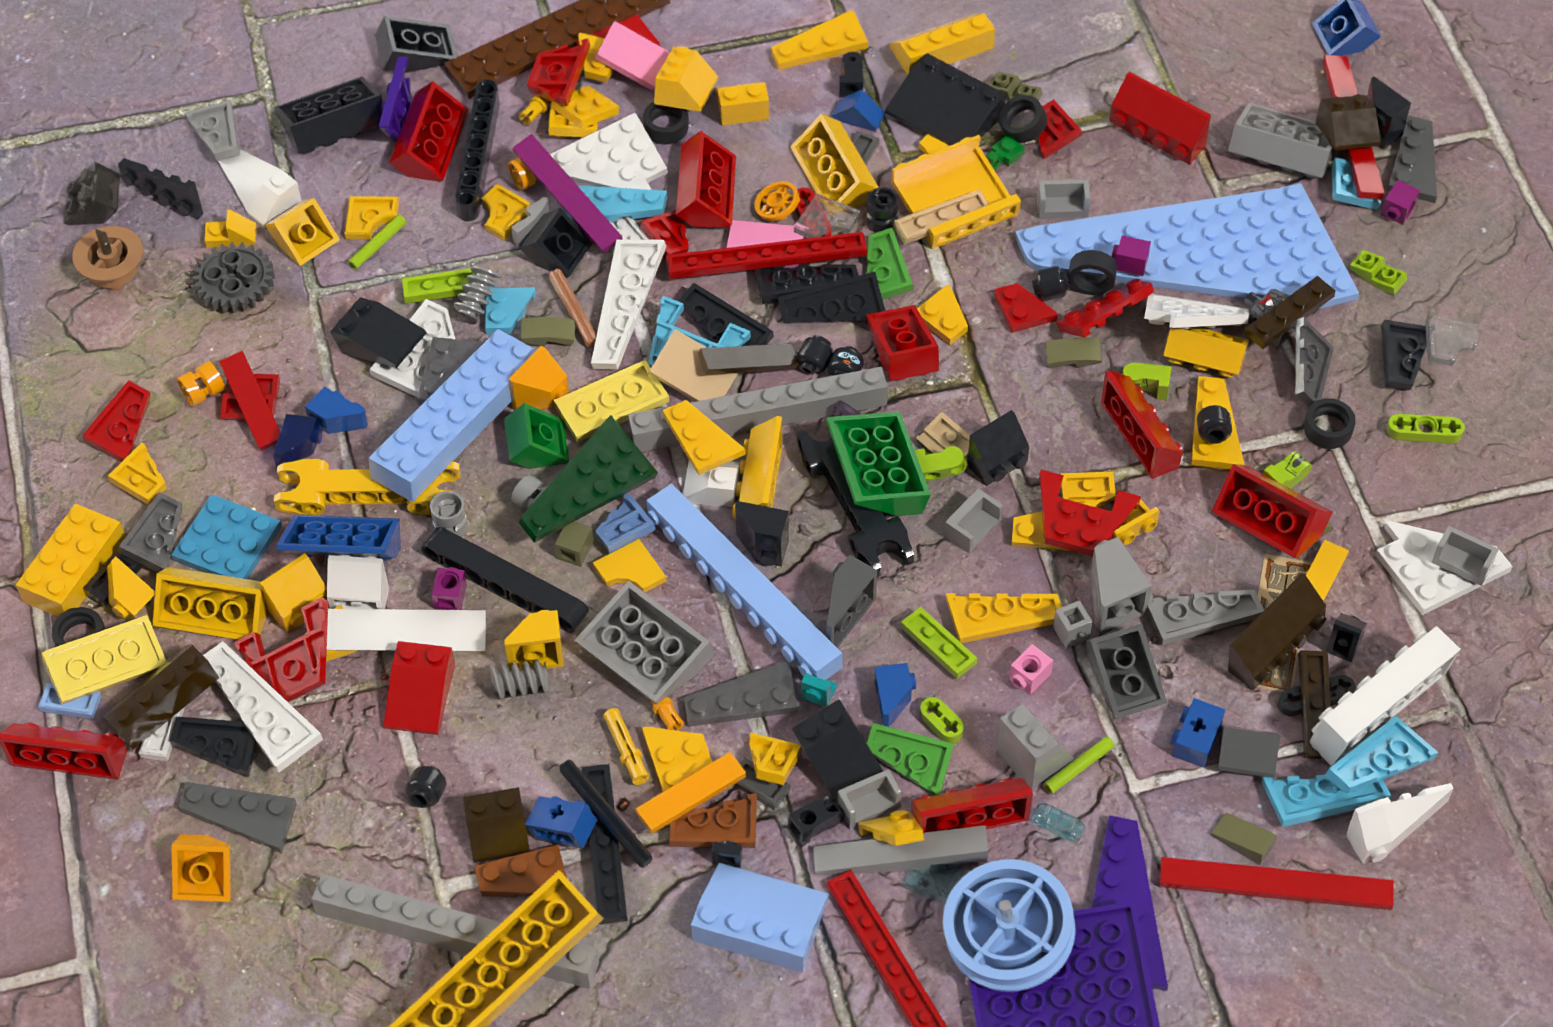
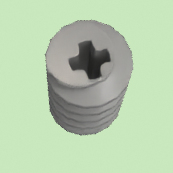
M472 266L470 270L475 275H467L466 279L470 284H463L462 286L466 293H459L457 296L462 302H454L453 306L461 315L480 323V320L475 315L485 313L480 305H489V302L484 297L485 295L493 296V293L488 288L489 286H498L493 280L494 277H502L488 268Z
M534 659L533 668L530 667L527 661H523L522 669H519L517 663L513 662L511 671L507 669L505 664H502L499 673L494 665L490 666L494 695L497 692L500 699L505 698L506 691L510 693L512 698L516 697L517 689L520 690L523 696H526L528 687L531 688L533 694L538 693L539 686L542 687L545 693L549 691L546 663L544 662V666H541L538 659Z

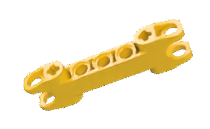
M301 459L287 462L277 467L279 481L297 484L298 486L292 491L280 492L274 495V505L276 510L284 513L321 515L325 512V505L407 504L408 511L413 514L431 515L430 503L433 497L440 492L451 491L441 490L437 487L442 483L454 482L460 479V465L452 461L445 469L452 470V472L443 471L411 502L371 479L370 469L329 470V464L320 459Z

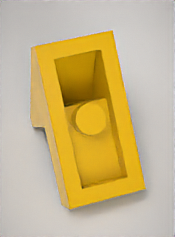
M227 209L226 221L206 222V248L221 247L222 244L225 247H229L232 242L235 246H239L242 242L244 246L256 245L257 225L244 216Z

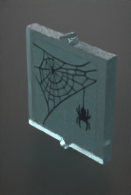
M963 863L931 864L930 869L909 870L902 888L945 905L952 889L961 880L960 878L967 865Z

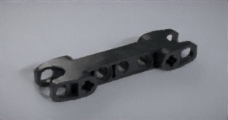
M805 430L796 432V441L802 456L803 465L808 474L814 477L823 473L856 531L848 535L849 545L854 556L876 569L877 577L881 576V565L878 556L882 553H894L906 565L914 563V553L908 538L907 529L898 516L886 520L881 511L855 505L832 437L827 441L820 442L813 440Z

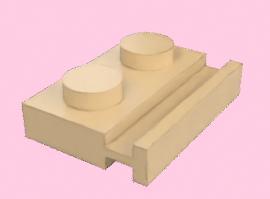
M943 412L924 429L920 436L916 437L917 442L931 454L942 452L950 446H956L962 450L966 460L968 459L970 435Z

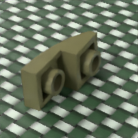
M997 72L989 83V86L1007 94L1006 102L1020 95H1031L1038 100L1043 95L1041 87L1022 84L1017 75Z
M559 317L522 318L520 321V341L543 347L547 341L572 346L575 341V320Z
M1082 337L1046 341L1047 364L1050 368L1076 364L1080 368L1102 363L1100 338Z

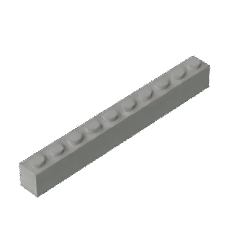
M882 367L701 400L691 402V404L728 435L751 431L752 428L776 416H781L782 425L886 406L888 386ZM669 407L628 414L631 440L641 452L680 445L663 416V410Z
M325 874L321 875L311 899L317 915L463 955L471 952L502 923ZM577 943L543 976L590 989L599 966L598 949Z

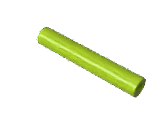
M397 215L347 261L348 265L353 270H357L407 224L405 218Z
M1108 736L1104 737L1044 782V789L1051 795L1112 750L1115 747L1113 740Z

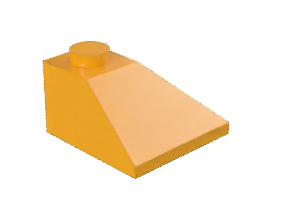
M540 346L508 379L513 410H516L523 403L537 409L553 408L554 400L569 392L566 373L543 346Z
M180 834L172 843V900L230 902V845L209 835Z

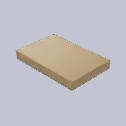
M676 329L672 332L648 374L695 402L725 396L738 373L705 375L698 352L701 348L706 347Z

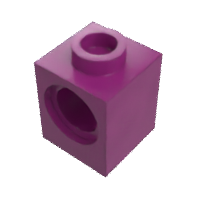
M1397 180L1385 198L1381 215L1391 221L1404 225L1416 206L1420 190Z
M454 567L437 569L432 591L434 609L462 610L467 587L464 570Z

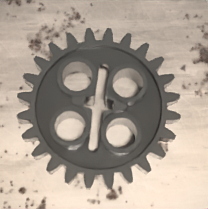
M232 242L230 248L227 249L222 244L220 251L212 248L211 256L203 254L205 261H197L198 268L193 269L195 276L192 277L195 293L200 301L204 300L206 307L212 304L214 311L220 306L223 313H226L228 308H232L233 312L236 313L238 307H242L246 311L247 304L255 307V300L264 301L263 294H270L269 287L274 286L273 279L275 274L272 261H269L267 254L263 255L262 249L255 251L252 244L247 249L243 242L239 247H235Z

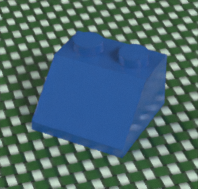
M1339 0L1312 23L1328 55L1343 56L1362 52L1381 37L1366 6L1360 0Z

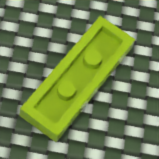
M469 268L402 278L405 304L421 302L426 299L435 300L456 297L459 293H466L462 289L463 284H470L466 277L467 275L475 274Z
M921 606L901 621V628L957 680L977 664L978 658Z

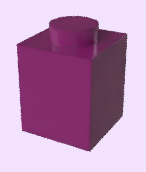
M1122 235L1119 245L1114 244L1111 256L1117 264V271L1144 276L1151 241Z

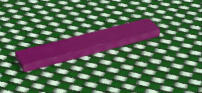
M532 134L512 148L517 157L603 254L616 245V240H623L622 235Z

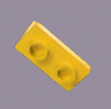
M1140 500L1139 506L1136 510L1132 511L1125 524H1122L1120 528L1114 531L1112 539L1119 537L1123 545H1128L1138 535L1144 532H1151L1158 524L1160 511L1157 507L1150 510Z

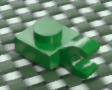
M1006 135L991 147V152L987 154L986 158L995 171L1002 163L1009 167L1025 153V147Z

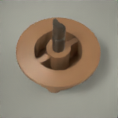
M104 226L88 232L77 242L73 250L72 259L76 270L83 277L90 279L97 286L117 291L122 289L124 284L128 283L135 276L139 268L138 265L143 257V245L138 235L125 227Z

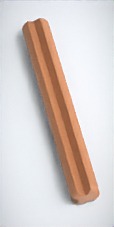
M560 269L551 271L549 279L570 318L575 320V327L585 346L588 348L595 346L597 335Z

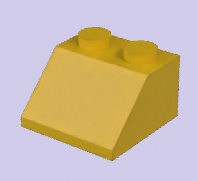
M765 82L715 87L722 126L769 120V98Z
M315 198L304 199L265 225L278 247L298 266L303 265L340 240Z
M305 553L260 582L268 612L287 633L294 628L300 627L305 622L302 607L321 597L327 600V587Z
M541 610L537 613H530L504 640L509 671H511L513 662L517 663L519 669H522L523 661H527L530 667L533 668L534 659H538L541 666H544L545 662L546 669L564 667L557 610Z

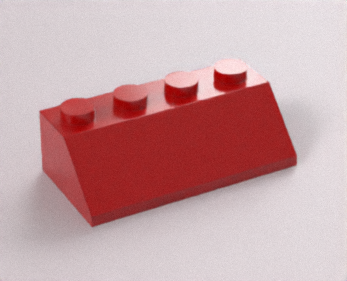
M1130 71L1126 74L1111 104L1109 122L1132 133L1137 138L1145 140L1156 148L1171 154L1189 165L1206 147L1211 114Z
M434 81L416 91L389 164L407 177L437 182L443 181L469 109Z
M699 131L681 145L676 215L693 227H730L733 219L736 155L702 131Z
M1114 371L1105 372L1101 404L1151 479L1178 469L1183 455L1182 448L1170 436L1167 425L1161 423L1154 406L1148 404L1141 387L1135 385L1129 376Z
M1237 464L1232 465L1211 511L1297 559L1322 536L1333 511L1249 466Z
M13 723L0 732V746L10 766L118 780L127 754L123 738L113 733H106L105 735L94 734L88 730L72 731L65 730L59 726H52L51 728L41 727L34 723Z
M1006 778L998 783L989 785L977 784L970 789L961 791L954 789L937 796H921L912 801L911 813L923 829V833L985 825L987 830L1029 821L1033 792L1023 778Z

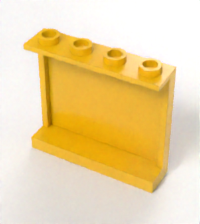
M980 135L964 138L954 145L944 146L928 155H921L916 160L901 163L892 170L891 184L910 215L979 189L989 204L930 228L929 235L924 238L931 249L1019 214L1021 200L1017 194L1010 196L980 149Z

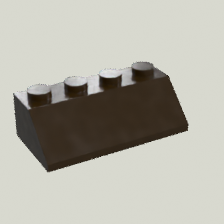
M1301 573L1229 645L1228 672L1253 691L1259 684H1266L1272 676V671L1277 666L1282 667L1290 658V653L1295 648L1300 649L1308 640V635L1313 630L1318 631L1326 621V604L1306 575Z
M186 645L102 714L101 717L134 750L217 681L219 676L209 661L193 645Z

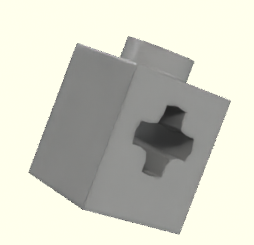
M1079 600L1055 610L1053 628L1064 647L1068 648L1090 639L1093 621Z

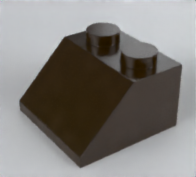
M1356 94L1354 96H1334L1321 99L1315 124L1334 150L1380 146L1381 141L1376 108L1366 95Z
M519 787L463 797L474 863L530 852Z

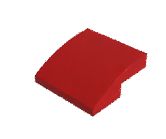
M254 374L274 416L279 393L280 376L279 374ZM227 380L226 392L222 396L220 418L246 420Z

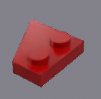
M1054 99L1042 106L1047 114L1045 130L1038 137L1043 159L1082 136L1081 128Z
M676 209L641 222L640 229L649 240L665 241L666 249L663 254L665 259L666 255L688 253L689 244L685 236L686 227L676 215Z
M1019 283L994 289V297L1011 333L1057 321V312Z

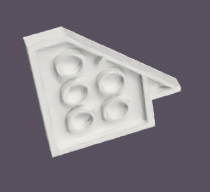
M636 113L550 154L574 182L590 186L651 190L648 183L668 173L666 165Z
M1151 294L1147 299L1144 319H1149L1150 323L1156 325H1164L1165 322H1169V327L1182 329L1199 326L1214 328L1217 325L1241 326V324H1247L1249 309Z
M427 299L410 318L411 322L425 329L426 335L397 368L375 362L369 369L371 376L415 397H418L432 338L455 339L447 308Z
M1392 521L1386 522L1384 529L1394 542L1377 549L1375 556L1421 615L1481 587L1432 563L1437 545L1444 535L1443 533ZM1498 550L1494 564L1483 585L1511 572L1513 566L1500 550Z

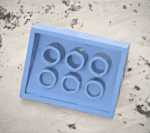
M719 863L700 899L691 924L692 941L804 972L829 893Z

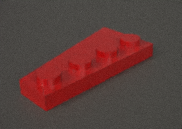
M1141 279L1131 280L1126 283V287L1120 290L1109 291L1106 293V297L1086 303L1085 308L1079 311L1068 312L1064 315L1065 318L1056 322L1059 331L1083 338L1091 334L1090 328L1102 327L1106 324V318L1117 317L1122 314V307L1134 306L1154 293L1152 283L1141 281Z

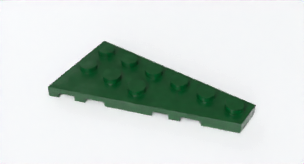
M610 415L521 516L518 523L535 543L653 480L658 472Z

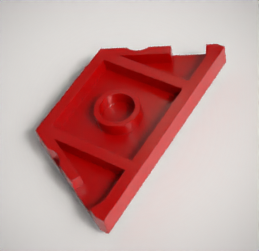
M589 38L582 39V45L570 49L568 45H563L555 50L539 53L526 84L528 91L563 106H568L591 47Z

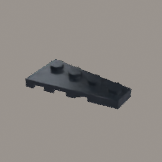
M123 158L118 163L120 177L125 184L135 186L145 195H151L159 199L164 205L176 208L185 216L189 215L198 220L204 214L194 181L188 180L184 183L181 182L182 180L179 176L173 174L170 177H166L161 170L154 169L150 171L146 165Z
M799 264V268L778 266L774 268L753 269L762 304L778 302L777 297L859 276L855 264H823L821 268H814L809 266V264Z
M875 272L777 297L784 323L867 321L866 315L886 311Z
M693 283L678 300L680 303H683L684 311L715 343L719 342L729 323L750 331V339L742 346L767 345L774 337L772 330L696 283Z

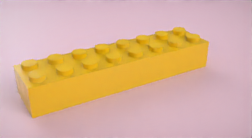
M560 870L557 871L389 1027L489 1026L603 920V917Z

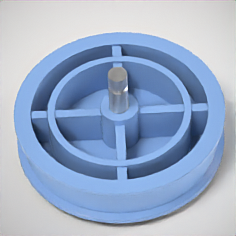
M1013 859L997 860L983 864L967 873L955 885L945 904L943 929L950 955L964 975L986 988L1011 992L1026 990L1040 985L1061 969L1071 953L1075 939V921L1069 895L1053 874L1036 864Z

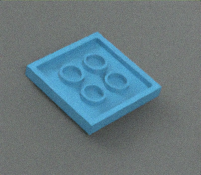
M211 494L171 554L172 559L175 562L204 573L248 579L281 529V520Z

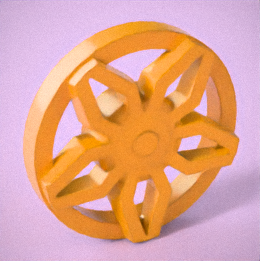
M774 182L762 189L757 195L755 210L763 220L783 221L787 219V216L795 210L800 202L799 193L790 182ZM789 189H791L794 192V194H788ZM761 202L765 204L762 210H760Z

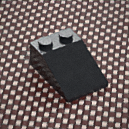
M384 16L375 33L382 68L385 71L394 72L398 57H408L409 64L406 67L405 73L444 66L445 62L458 57L450 25Z
M361 297L330 331L343 354L397 368L427 333L422 327L383 304Z
M840 699L792 728L837 804L839 790L883 772L873 752Z

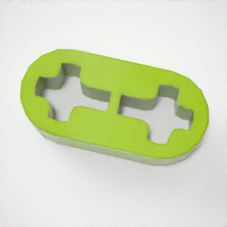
M928 697L924 699L920 706V718L942 741L953 744L959 742L964 731L961 719L939 698ZM928 708L931 710L938 709L937 715L934 712L928 714ZM946 725L950 729L955 727L956 733H954L953 731L946 732Z

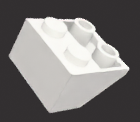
M345 554L328 556L327 600L330 609H334L342 604L343 609L386 608L389 585L383 559L373 556L350 557Z

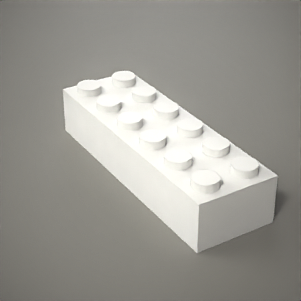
M1437 626L1428 633L1425 630L1421 632L1413 641L1414 645L1410 648L1407 645L1404 646L1395 655L1396 659L1393 662H1384L1377 669V675L1373 678L1370 676L1364 678L1357 686L1358 690L1353 694L1350 691L1347 692L1338 701L1339 705L1335 709L1329 707L1319 716L1320 722L1312 729L1314 734L1310 743L1331 766L1401 712L1447 673L1461 649Z

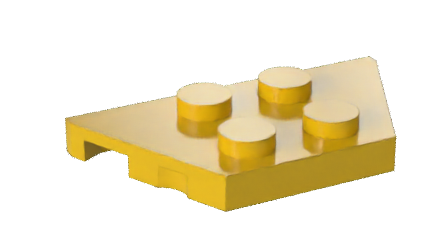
M647 726L642 727L643 736L662 792L712 763L703 734Z

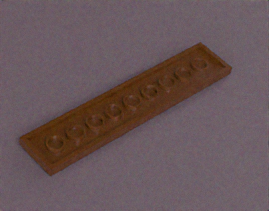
M578 0L445 62V70L469 99L475 96L476 86L482 80H493L499 85L533 69L539 53L555 50L563 45H568L569 49L576 47L579 33L591 35L612 26L614 21L619 23L637 14L639 17H643L670 4V0Z

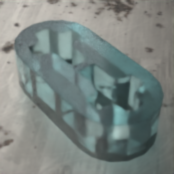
M1039 803L1031 815V819L1036 825L1070 842H1079L1086 830V826L1079 819L1046 803Z

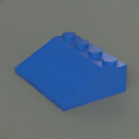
M294 514L276 546L278 551L287 554H298L299 557L304 553L308 557L324 555L326 558L329 555L338 556L345 554L350 557L373 556L387 561L396 558L401 549L400 518Z

